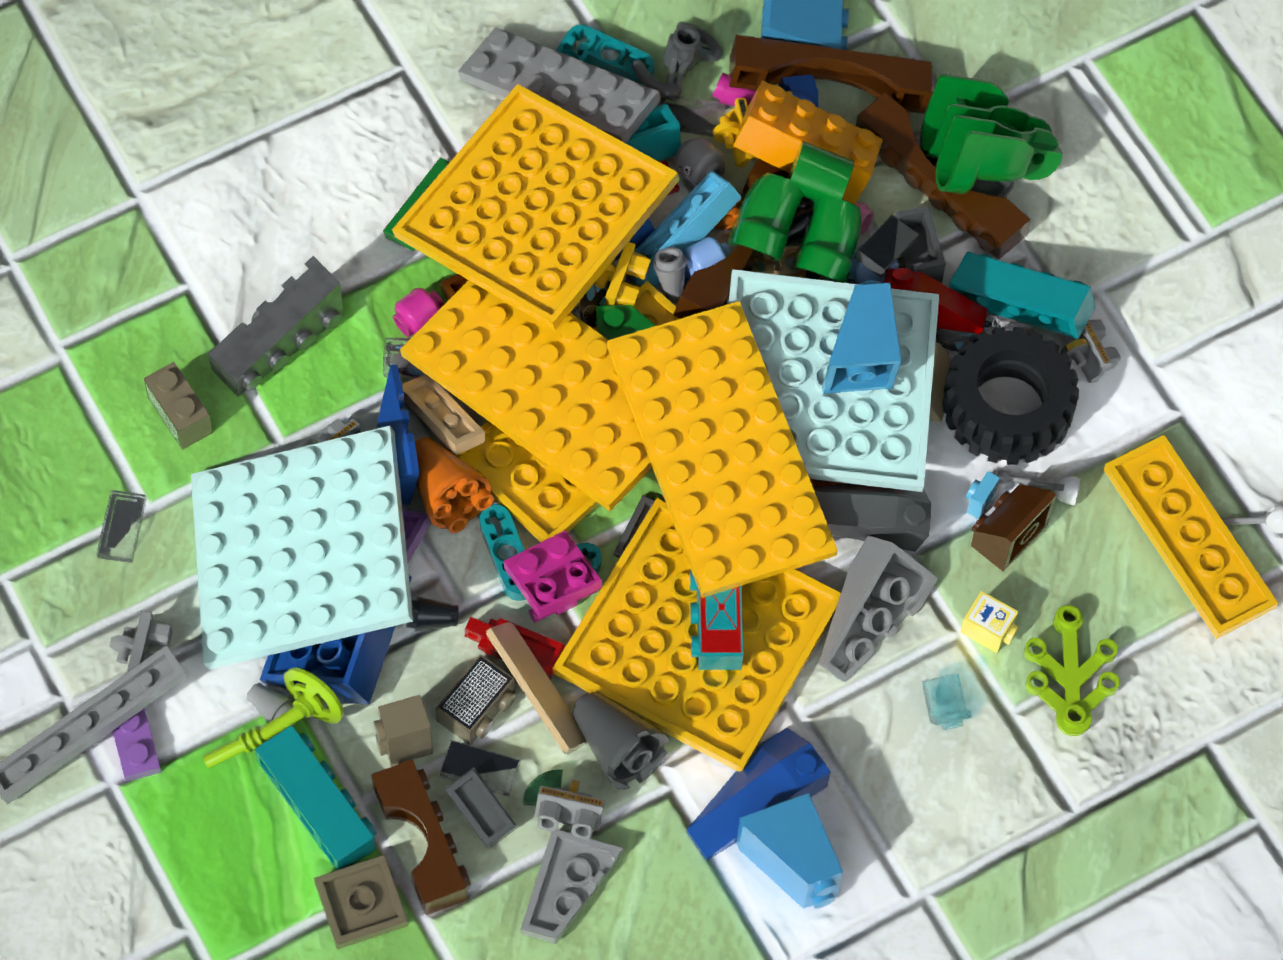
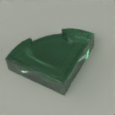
M563 770L547 771L532 780L524 793L523 805L536 806L540 785L555 789L556 787L561 788Z

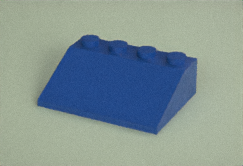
M396 626L269 655L259 680L268 685L287 689L284 683V674L290 668H301L321 679L335 693L341 703L370 704ZM293 681L294 684H296V683L304 684V683L299 682V681Z

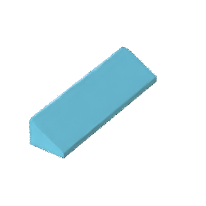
M713 170L710 171L634 251L651 259L645 280L628 274L627 277L638 287H641L648 281L657 288L660 285V281L653 267L656 253L661 249L674 247L681 250L683 254L688 246L701 241L741 199V195L727 180Z

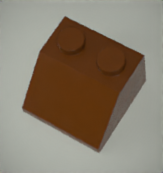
M1019 484L1011 493L1005 491L994 505L996 509L989 516L983 514L972 527L974 535L971 547L1004 572L1048 525L1057 495L1051 490Z

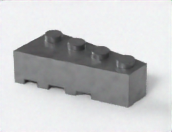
M314 256L304 264L308 270L297 280L291 276L281 285L284 290L273 302L265 300L256 308L251 319L252 322L249 325L241 322L208 353L211 370L237 397L246 390L251 391L261 383L263 377L272 370L277 371L288 362L289 357L298 350L307 349L319 334L326 329L331 330L336 327L344 316L340 282Z

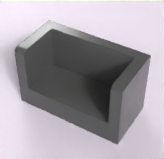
M925 206L896 212L895 217L919 234L915 242L900 257L902 268L923 272L942 283L946 262L929 207Z

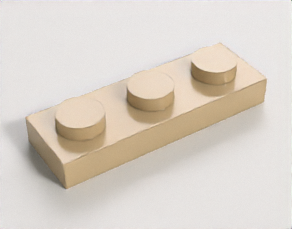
M424 374L402 384L404 402L455 456L485 442V432L428 375Z

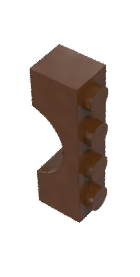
M413 759L371 774L372 786L385 818L402 820L414 825L421 831L427 841L428 846L425 856L411 871L412 884L425 915L428 916L466 901V887L471 886V882L465 866H457L453 854L457 853V848L451 833L444 834L439 822L444 821L438 802L436 800L430 802L426 790L430 789V784L424 769L417 770Z

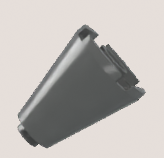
M598 692L586 693L576 701L573 718L608 781L616 789L625 790L630 788L627 783L635 779L641 783L657 770L667 754L663 749L664 743L669 744V739L660 729Z

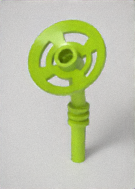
M290 668L284 674V683L291 697L295 700L293 702L294 707L261 728L255 726L253 731L249 729L245 733H240L238 739L203 755V760L208 768H212L243 752L249 754L253 749L255 750V748L304 717L313 716L323 722L336 724L344 716L343 706L335 693L321 679L304 669ZM293 681H299V682H302V683H304V684H301V683H296V684H294ZM323 701L327 703L329 709L324 708Z

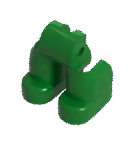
M942 74L938 77L922 122L920 148L925 157L938 158L936 183L940 191L966 194L973 188L976 180L1010 182L1021 178L1040 180L1050 176L1057 170L1061 163L1062 151L1056 137L1052 134L1049 124L1041 118L1030 116L1022 110L1009 107L1007 95L997 85L985 80L950 74Z
M802 141L788 178L765 173L752 184L741 204L727 245L745 246L771 256V261L779 262L788 241L787 234L802 198L806 197L814 201L813 213L800 246L797 249L791 269L808 270L833 279V282L845 283L852 266L851 259L856 249L862 224L860 207L842 200L853 170L854 160Z

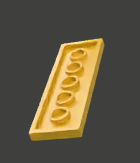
M1165 435L1105 464L1104 472L1216 639L1276 609L1278 605L1277 600Z

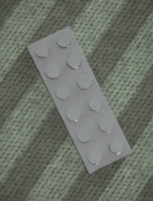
M497 27L493 29L458 70L460 80L504 98L519 84L624 143L630 139L661 101L659 91Z

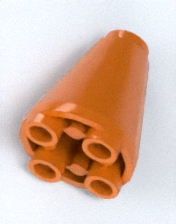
M428 437L415 441L419 467L417 487L425 512L434 526L440 529H448L450 533H458L466 527L467 522L493 504L494 497L491 494V485L482 473L458 456H455L440 443Z

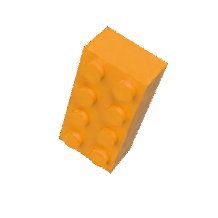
M762 80L745 111L733 146L790 173L802 141L854 160L853 170L842 199L856 204L872 176L883 139L877 137L870 130L861 129L845 121L839 115L830 114L816 107L812 102L799 99L785 92L781 87L771 85Z

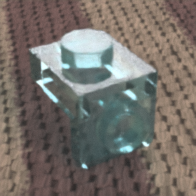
M958 673L921 681L930 723L941 725L942 730L961 727L963 726L964 719L972 718L971 710L966 709Z

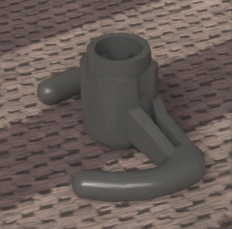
M681 21L677 24L675 32L670 34L663 54L664 64L668 67L666 83L655 79L640 60L634 61L632 68L644 86L659 91V95L664 98L673 99L681 94L683 76L692 70L693 66L701 61L717 62L721 58L723 50L716 39L708 32L696 25Z

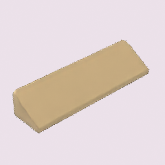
M506 622L488 629L486 635L563 753L569 755L586 744L587 741L574 720L573 714L514 624Z

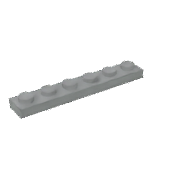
M166 645L2 760L0 762V797L8 805L189 676Z

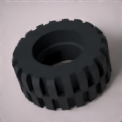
M1005 327L993 328L991 335L983 331L975 335L973 343L966 341L960 347L959 354L954 355L950 363L942 401L943 412L946 413V424L950 430L956 429L954 438L960 445L967 443L970 445V453L977 457L982 453L988 456L987 461L997 463L998 459L1007 460V465H1018L1019 459H1025L1026 463L1036 461L1039 453L1047 456L1054 451L1055 445L1062 443L1067 435L1068 428L1071 426L1079 399L1077 372L1074 369H1070L1072 361L1066 353L1059 354V345L1053 340L1047 343L1042 340L1043 335L1033 331L1032 335L1024 333V328L1013 327V331H1005ZM994 378H1016L1026 382L1037 392L1042 405L1027 414H1005L987 404L978 388L986 381Z

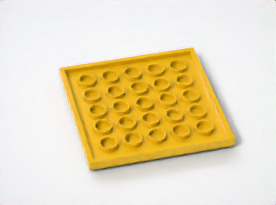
M517 84L395 225L392 231L399 240L551 329L556 330L680 179L678 172Z
M656 498L553 666V674L588 693L598 692L662 732L736 771H743L832 620L841 593L796 569L742 585V669L698 670V657H691V636H697V624L690 623V603L697 602V592L690 591L689 579L691 568L667 504Z

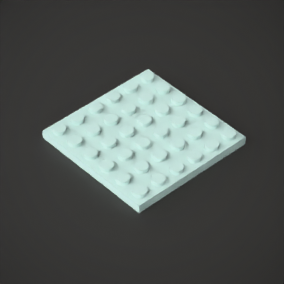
M732 269L728 304L737 301L741 303L809 478L922 492L925 479L939 294L891 289L901 355V363L892 389L823 394L822 385L854 286L858 284Z
M391 426L191 474L203 661L208 669L413 622L395 432Z

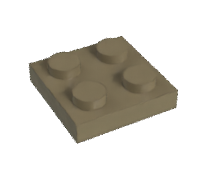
M385 855L314 878V883L337 950L408 926V921Z

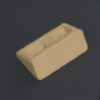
M935 342L929 420L942 422L944 416L942 407L943 391L952 359L938 342Z

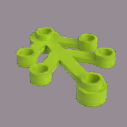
M1064 605L1056 611L1053 619L1055 631L1062 635L1063 666L1046 652V644L1040 638H1031L1026 642L1024 656L1027 660L1036 662L1065 688V700L1047 686L1048 678L1041 671H1033L1027 676L1025 688L1030 694L1037 695L1056 712V724L1064 734L1079 736L1090 728L1092 722L1091 712L1107 696L1116 694L1120 680L1113 672L1102 673L1098 679L1097 687L1081 701L1080 687L1105 663H1110L1116 658L1118 646L1111 639L1100 640L1095 653L1079 667L1077 633L1082 626L1083 615L1077 607ZM1070 614L1075 617V620L1072 622L1066 621L1063 615ZM1037 646L1040 648L1041 653L1033 654L1030 652L1029 647ZM1108 647L1112 650V654L1105 655L1100 649ZM1038 679L1042 682L1043 686L1034 687L1030 681ZM1110 680L1113 682L1114 687L1106 688L1102 681ZM1076 713L1080 716V720L1072 721L1069 719L1068 714Z

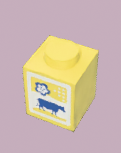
M981 591L964 617L960 633L998 653L1003 643L1010 645L1019 630V626L1015 624L1019 611Z

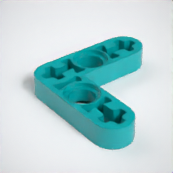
M583 24L571 27L556 49L558 52L641 85L644 84L637 78L632 68L634 61H642L648 72L654 76V60L648 53ZM587 39V43L582 42L577 49V53H575V40ZM607 49H612L618 52L619 57L609 61L605 60L601 53Z
M491 505L480 514V531L504 592L512 600H526L516 584L513 585V580L504 569L505 559L500 558L497 554L499 548L505 545L513 546L517 550V554L525 549L509 511L502 505ZM491 517H496L498 521H501V532L503 535L498 538L495 526L490 524ZM591 543L577 544L582 554L586 555L588 559H592L591 566L598 574L602 566V554L599 548Z

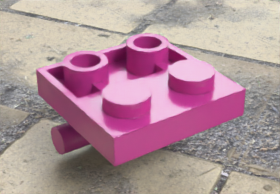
M566 530L504 560V569L532 607L528 612L534 623L554 613L560 615L576 607L578 601L602 588L601 578Z

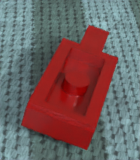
M470 617L464 629V636L479 643L478 649L486 654L503 660L486 635V631L509 621L499 617L498 620L490 619L489 623H485ZM514 624L551 680L554 672L552 668L563 652L565 645Z

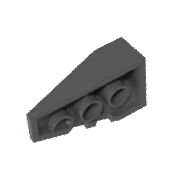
M850 483L813 487L832 535L865 541L867 536H872L892 542L900 549L914 552L917 551L929 536L931 502L924 488L922 492Z

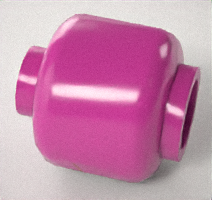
M415 288L395 303V314L392 318L399 330L406 337L410 338L444 305V302L434 290L428 292L423 288Z

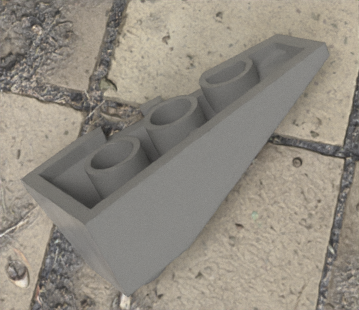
M867 536L850 565L818 664L840 681L846 682L874 655V648L885 637L891 638L898 631L897 626L908 615L914 616L921 609L938 578L894 543Z

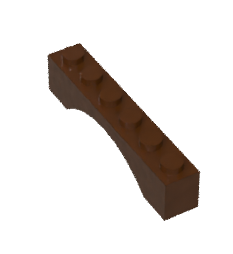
M742 35L735 36L729 57V87L757 91L762 80L771 85H777L783 77L813 75L814 79L844 83L861 89L876 98H879L886 92L906 111L924 114L932 95V62Z
M886 92L857 115V127L870 130L877 137L883 139L879 150L882 161L888 167H894L901 173L912 188L919 189L926 195L934 208L943 210L952 218L953 223L959 230L969 233L977 240L979 247L984 252L991 253L1000 260L1027 236L1031 219L1007 198L989 196L972 190L966 194L942 192L938 189L936 168L925 157L916 142L911 128L909 112Z
M758 158L743 188V200L752 184L765 173L775 174L784 178H788L789 173ZM739 245L725 259L710 267L694 271L679 298L673 315L681 319L727 305L732 269L752 272L758 260V256L754 255L756 250Z

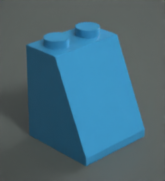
M763 0L761 38L847 50L848 37L841 36L842 28H848L849 9L843 8V0Z
M870 280L854 286L822 385L823 394L893 388L901 363V355L890 283Z
M809 793L740 818L736 841L738 849L796 903L805 909L813 905L814 908H822L834 902L835 897L838 896L843 870Z

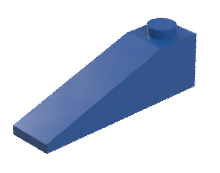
M390 365L375 429L391 426L395 432L402 505H411L419 477L416 446L413 433H409L408 423L410 418L408 410H401L404 407V392L398 365Z
M785 728L758 745L744 770L735 771L688 827L686 832L705 860L708 861L736 844L741 817L809 793L810 797L814 796L828 787L831 771L809 741L789 728Z

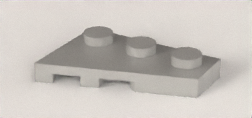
M558 829L551 832L520 929L521 934L557 944L621 857L623 848L594 839L576 838L573 834Z

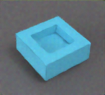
M987 471L981 482L977 479L973 482L966 495V498L970 500L968 514L977 519L982 516L996 494L1000 477Z

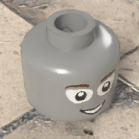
M702 137L687 140L677 150L676 168L679 174L697 186L712 170L721 177L724 175L725 155L723 151Z

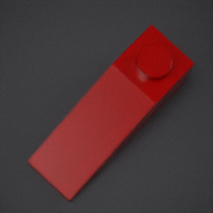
M890 268L887 271L884 283H890L891 289L939 294L937 328L977 334L984 331L988 309L923 272L911 271L906 268Z

